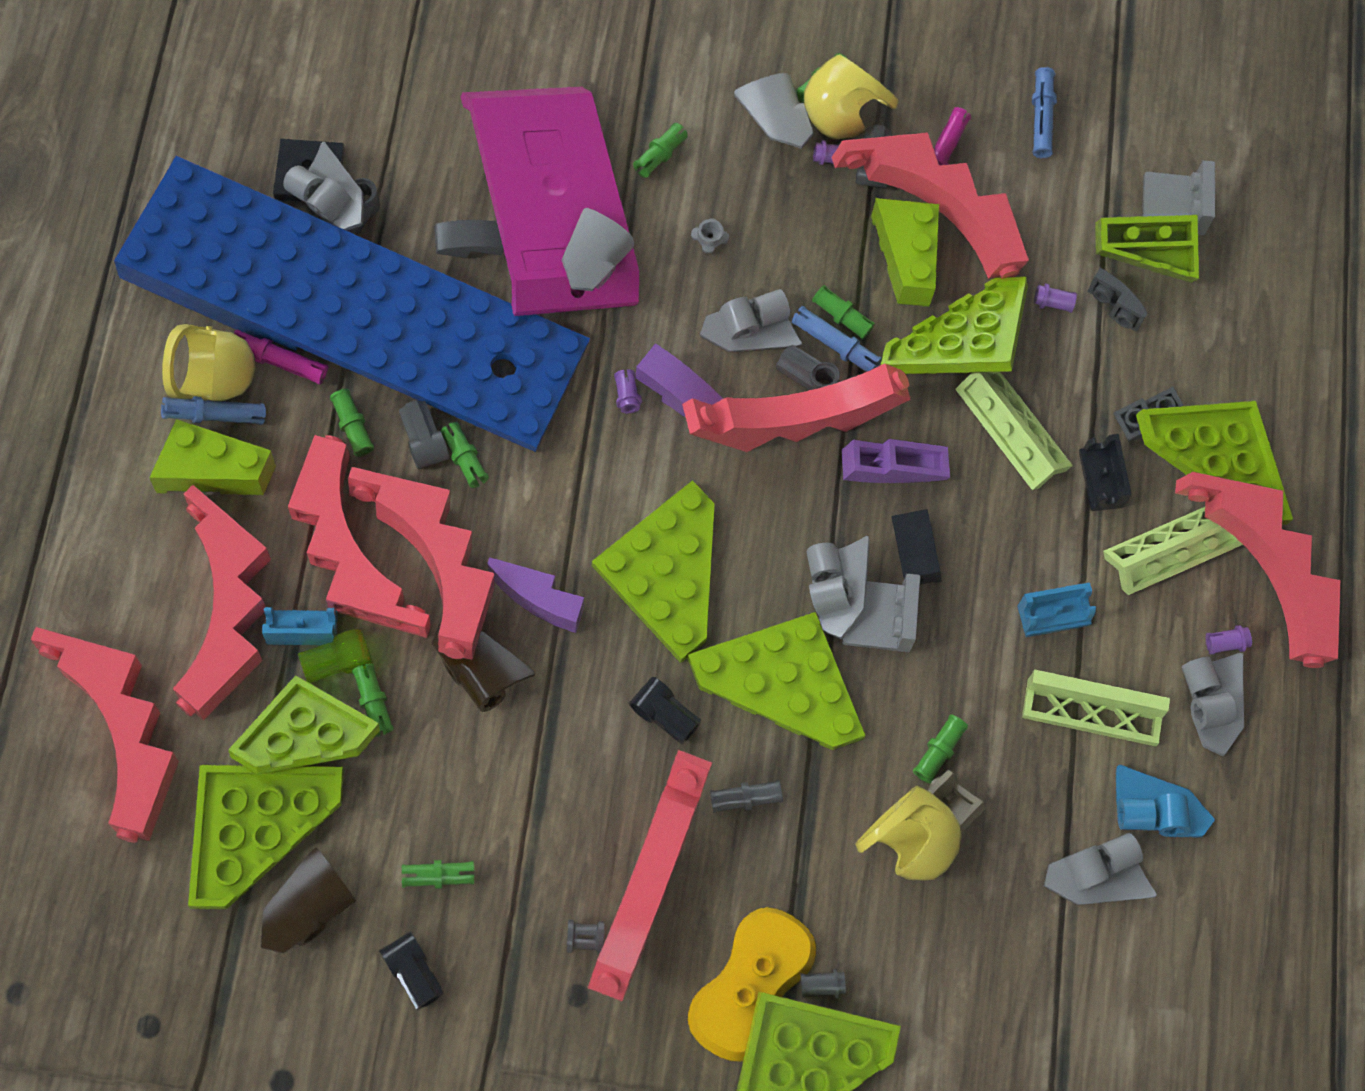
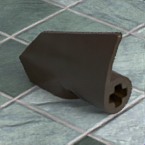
M441 624L438 625V628L432 641V645L437 652L438 634ZM482 630L472 660L466 658L453 659L444 653L438 652L452 679L457 685L461 684L481 712L490 711L498 706L506 696V688L535 676V672Z
M318 848L312 849L263 909L262 949L284 954L297 944L299 946L305 945L324 931L327 922L356 902L349 889Z

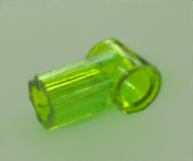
M359 629L345 631L335 636L333 642L298 653L308 683L340 672L352 674L354 668L363 665V669H366V664L373 663L363 632Z

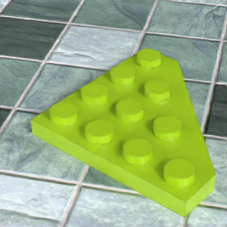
M993 278L984 284L985 289L974 296L971 294L965 295L950 304L948 312L938 318L932 315L912 327L913 333L901 340L895 337L887 342L881 365L886 363L902 370L905 374L1012 371L1028 288L1027 278Z
M1256 401L1142 409L1136 415L1144 445L1185 475L1196 472L1282 490V525H1287L1293 520Z
M693 480L592 561L591 565L680 663L688 657V654L695 652L706 642L715 503Z
M816 612L688 654L687 659L699 690L710 695L715 694L722 697L736 707L754 715H761L774 721L775 725L799 736L802 734L830 750L838 749L865 738V733Z
M200 765L188 907L190 909H228L342 805L343 767L300 766L257 774L245 766Z
M758 992L737 1091H852L861 1085L864 1080L879 1070L882 1071L894 1062L901 1026Z

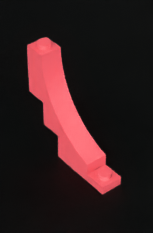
M928 133L843 140L833 154L832 160L835 168L848 167L849 169H856L864 165L868 180L900 188L927 203L939 204V212L959 229L975 250L988 279L1016 277L1029 261L1006 193L978 196L967 163L939 166Z
M885 363L853 378L805 392L765 398L726 397L713 405L692 398L683 403L682 406L691 435L749 452L778 436L798 442L828 426L847 432L911 399L907 389L909 381L906 374L902 370Z
M314 435L288 504V509L293 520L316 526L307 550L310 564L336 571L326 597L328 608H335L340 614L427 638L431 628L429 614H426L425 610L417 606L407 605L406 608L402 607L404 603L402 588L387 579L369 562L354 541L347 526L343 507L345 472L350 459L347 444L335 436L327 435L324 438Z
M352 467L348 476L349 496L363 502H376V518L403 535L419 551L435 577L443 604L442 622L438 634V652L444 653L453 659L466 658L472 660L494 592V573L466 566L472 550V531L445 525L450 510V490Z
M1191 472L1176 480L1175 494L1188 496L1189 500L1195 502L1205 501V517L1220 525L1237 538L1256 558L1269 577L1279 598L1287 624L1289 659L1301 661L1303 666L1308 668H1322L1324 663L1338 659L1341 580L1311 574L1312 535L1282 529L1283 491Z
M192 485L183 495L188 504L187 512L199 522L195 530L209 558L214 588L213 610L204 643L196 659L186 674L173 687V690L179 698L175 703L188 716L191 717L196 713L204 721L263 661L259 651L241 635L264 613V608L266 607L263 599L246 584L271 558L267 548Z
M35 627L31 641L39 650L38 653L48 659L59 660L58 669L67 679L79 686L93 699L102 712L111 732L117 760V789L108 824L117 832L116 837L132 843H137L138 838L150 841L179 761L173 752L148 745L160 712L154 703L130 697L142 664L134 654Z
M678 750L631 879L596 961L588 986L589 989L623 1001L646 946L674 867L685 844L712 762Z

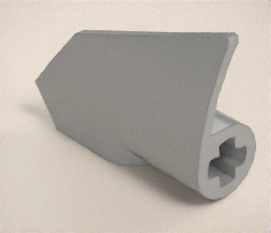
M778 73L767 76L735 90L734 96L770 140L802 149L813 136L806 108L803 103H799L789 74Z
M325 142L321 143L319 151L308 170L302 166H294L287 172L284 178L285 190L306 202L308 207L322 219L346 231L363 225V192Z
M590 208L583 209L562 257V263L571 289L593 291L595 288H601L616 269V265L634 247V239L626 229L605 215Z
M781 289L750 300L747 297H739L725 303L719 312L705 317L700 333L702 338L728 352L787 348L792 344L799 347L802 344L788 319L790 307Z
M868 536L840 549H837L833 543H818L812 545L806 551L812 577V584L809 585L810 595L814 608L820 617L823 632L843 639L865 609L870 544Z
M1242 653L1212 661L1210 657H1202L1192 660L1181 667L1193 698L1190 706L1191 715L1202 746L1221 756L1226 754L1244 728Z
M1131 833L1124 834L1099 846H1091L1049 864L1044 882V887L1076 905L1145 899L1157 896V893L1152 888L1139 865L1143 861V854L1138 841Z

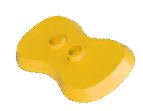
M769 907L759 908L751 912L740 922L734 936L732 952L728 963L715 979L699 990L689 1007V1029L694 1038L705 1049L729 1061L739 1062L744 1060L758 992L783 997L791 987L801 981V974H808L816 957V943L810 930L792 915Z

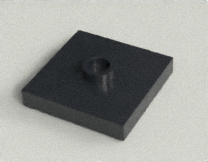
M280 138L273 189L274 199L302 201L285 190L284 178L287 172L294 166H302L308 170L319 151L321 143L324 141ZM325 142L343 165L344 143Z

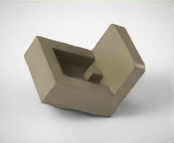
M947 770L941 777L935 778L928 787V791L950 808L959 821L961 833L985 810L983 801L957 784L955 773Z

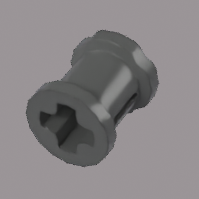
M568 920L567 953H572L574 949L596 950L597 954H600L604 944V921H599L598 924H575L574 920ZM577 935H593L594 938H577Z

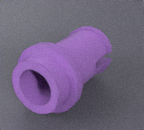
M822 140L821 143L816 142L813 161L819 162V165L824 163L834 164L832 156L839 145L826 144V140Z
M1045 283L1044 286L1038 285L1034 304H1038L1041 309L1047 306L1072 313L1077 294L1076 292L1050 288V285Z
M627 369V378H625L624 370H620L615 373L614 379L619 397L616 400L617 407L620 408L621 412L629 414L640 409L642 397L637 393L635 372Z
M1236 625L1233 630L1206 633L1205 637L1209 654L1236 649L1240 652H1245L1246 648L1252 646L1249 628H1242L1241 625Z

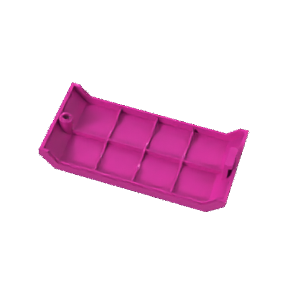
M583 87L462 92L463 108L468 109L471 114L512 281L511 306L514 316L637 306L639 302V267L633 248L616 265V269L605 284L599 289L595 288L593 291L571 289L562 263V257L584 208H590L605 215L629 232L592 92Z

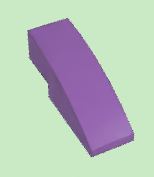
M656 343L636 367V379L660 394L663 403L684 417L685 413L682 404L692 398L711 405L723 399L695 372Z
M888 439L883 444L852 440L842 449L843 480L872 483H914L947 480L950 478L948 447L894 439Z
M489 558L488 572L494 573V582L518 605L554 626L574 633L577 632L584 610V597L556 590L554 575Z

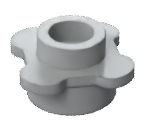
M712 218L703 221L698 228H694L691 232L692 239L697 240L702 245V251L705 253H713L715 247L720 244H726L729 241V234L723 231L722 225L716 219ZM712 234L713 237L709 238L707 237V235Z

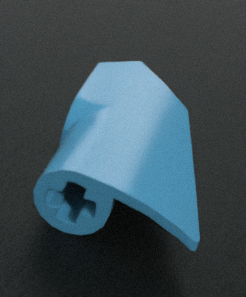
M1123 765L1117 766L1116 803L1118 825L1121 830L1159 831V834L1165 837L1202 838L1215 821L1191 790Z

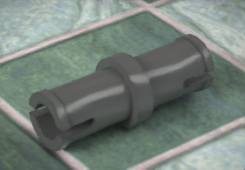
M779 780L755 785H748V782L741 783V787L716 791L710 790L713 813L737 808H744L747 811L752 810V806L783 802Z

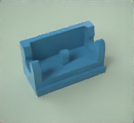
M1090 582L1024 594L1017 607L1025 636L1031 637L1090 626L1092 624L1091 620L1096 613V606H1090L1089 596L1092 594Z
M272 607L264 608L266 624L262 625V634L267 645H336L338 612L335 608H327V611L273 610Z

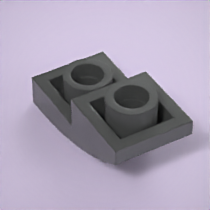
M456 220L437 223L434 226L436 254L467 258L471 251L502 255L504 252L497 221Z
M1099 268L1087 292L1092 294L1098 301L1114 306L1109 317L1116 320L1120 326L1137 332L1148 314L1146 309L1126 285L1109 272Z
M1171 387L1145 401L1141 398L1113 414L1128 442L1142 438L1136 417L1142 409L1181 407L1184 405L1174 387Z

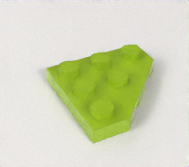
M295 675L228 751L230 758L255 773L261 774L359 756L380 732L378 722Z

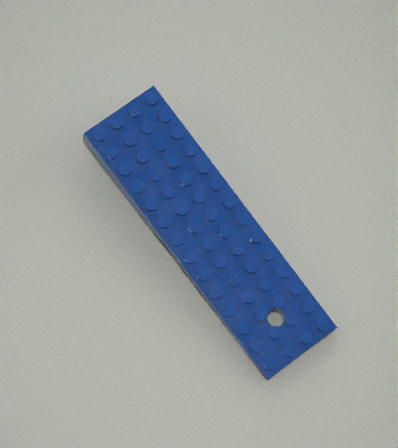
M175 156L114 260L120 279L233 329L241 330L253 337L270 339L294 351L299 347L418 401H426L427 405L534 452L537 451L590 341V338L536 314L514 316L511 303L178 156ZM499 359H506L514 364L516 371L514 374L500 378L492 372L491 365Z

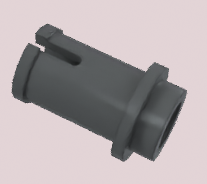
M833 969V973L801 974L802 998L821 995H835V998H839V994H846L844 972H837V969Z

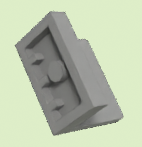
M1203 160L1197 172H1193L1191 176L1145 172L1143 176V216L1198 215V235H1205L1215 218V162Z
M906 574L902 585L867 581L864 612L843 637L842 643L849 646L910 652L916 640L920 575Z

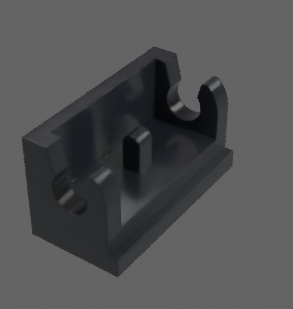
M1119 434L1109 435L1102 443H1096V439L1091 438L1086 442L1084 448L1079 449L1091 511L1123 508L1132 493Z
M928 509L891 516L903 578L905 579L906 574L920 575V585L942 582Z

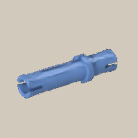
M1042 67L1035 71L1036 86L1035 93L1032 95V104L1035 106L1033 155L1037 158H1048L1053 154V106L1057 103V95L1054 93V70Z
M801 306L798 309L800 314L795 313L793 316L792 324L797 325L839 353L840 359L847 362L849 360L866 372L880 366L882 358L860 345V340L855 337H848L807 310L806 307Z
M194 396L192 399L163 397L162 403H165V405L161 404V416L163 419L191 420L192 423H201L203 420L263 425L265 420L261 417H266L264 403L203 400L202 397Z

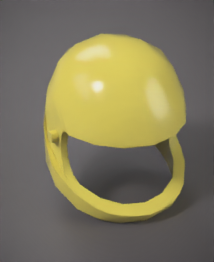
M836 55L826 61L812 75L804 90V106L810 121L821 134L833 140L856 137L865 132V126L859 116V110L866 102L875 99L894 110L898 105V99L886 87L841 55Z
M182 324L177 325L171 330L166 341L162 363L163 385L169 397L192 399L194 396L202 397L203 400L226 401L243 395L252 383L255 361L254 354L246 340L232 332L212 329V326L198 327ZM185 335L189 347V362L185 381L179 390L174 379V358L178 344Z
M917 785L878 818L857 840L855 845L859 853H862L875 842L887 844L898 855L895 868L898 876L908 880L927 881L934 880L947 871L959 853L962 835L959 821L950 808L933 793Z

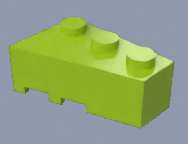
M876 198L871 219L873 225L876 226L880 239L879 245L886 258L887 271L897 303L929 307L936 286L939 204Z
M1198 215L1100 218L1095 223L1097 255L1190 283L1199 279Z
M176 419L149 479L156 493L187 491L194 485L201 492H220V494L264 495L276 464L271 450Z

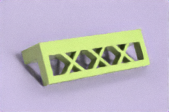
M972 372L955 389L1032 490L1039 489L1053 475L1066 472L1073 466L1001 372Z
M1205 507L1106 549L1103 553L1105 560L1119 571L1121 589L1130 595L1243 544L1223 527L1206 518ZM1182 529H1192L1187 532H1178ZM1152 542H1162L1157 545L1150 544ZM1125 554H1134L1125 559L1120 558V556Z
M1034 670L1027 681L1022 718L1157 746L1160 739L1162 718L1169 711L1170 698ZM1034 694L1047 697L1054 708L1047 713L1032 710ZM1057 699L1064 700V702L1060 704ZM1071 702L1081 704L1088 715L1081 720L1071 719L1063 707ZM1105 709L1114 711L1121 720V723L1115 727L1105 726L1097 714ZM1056 712H1058V713L1060 714V716L1053 715V714L1056 713ZM1138 716L1153 719L1151 735L1138 733L1131 721ZM1092 719V721H1093L1094 723H1090V722H1086V721ZM1123 726H1125V727L1127 728V730H1123V729H1120V728H1122Z

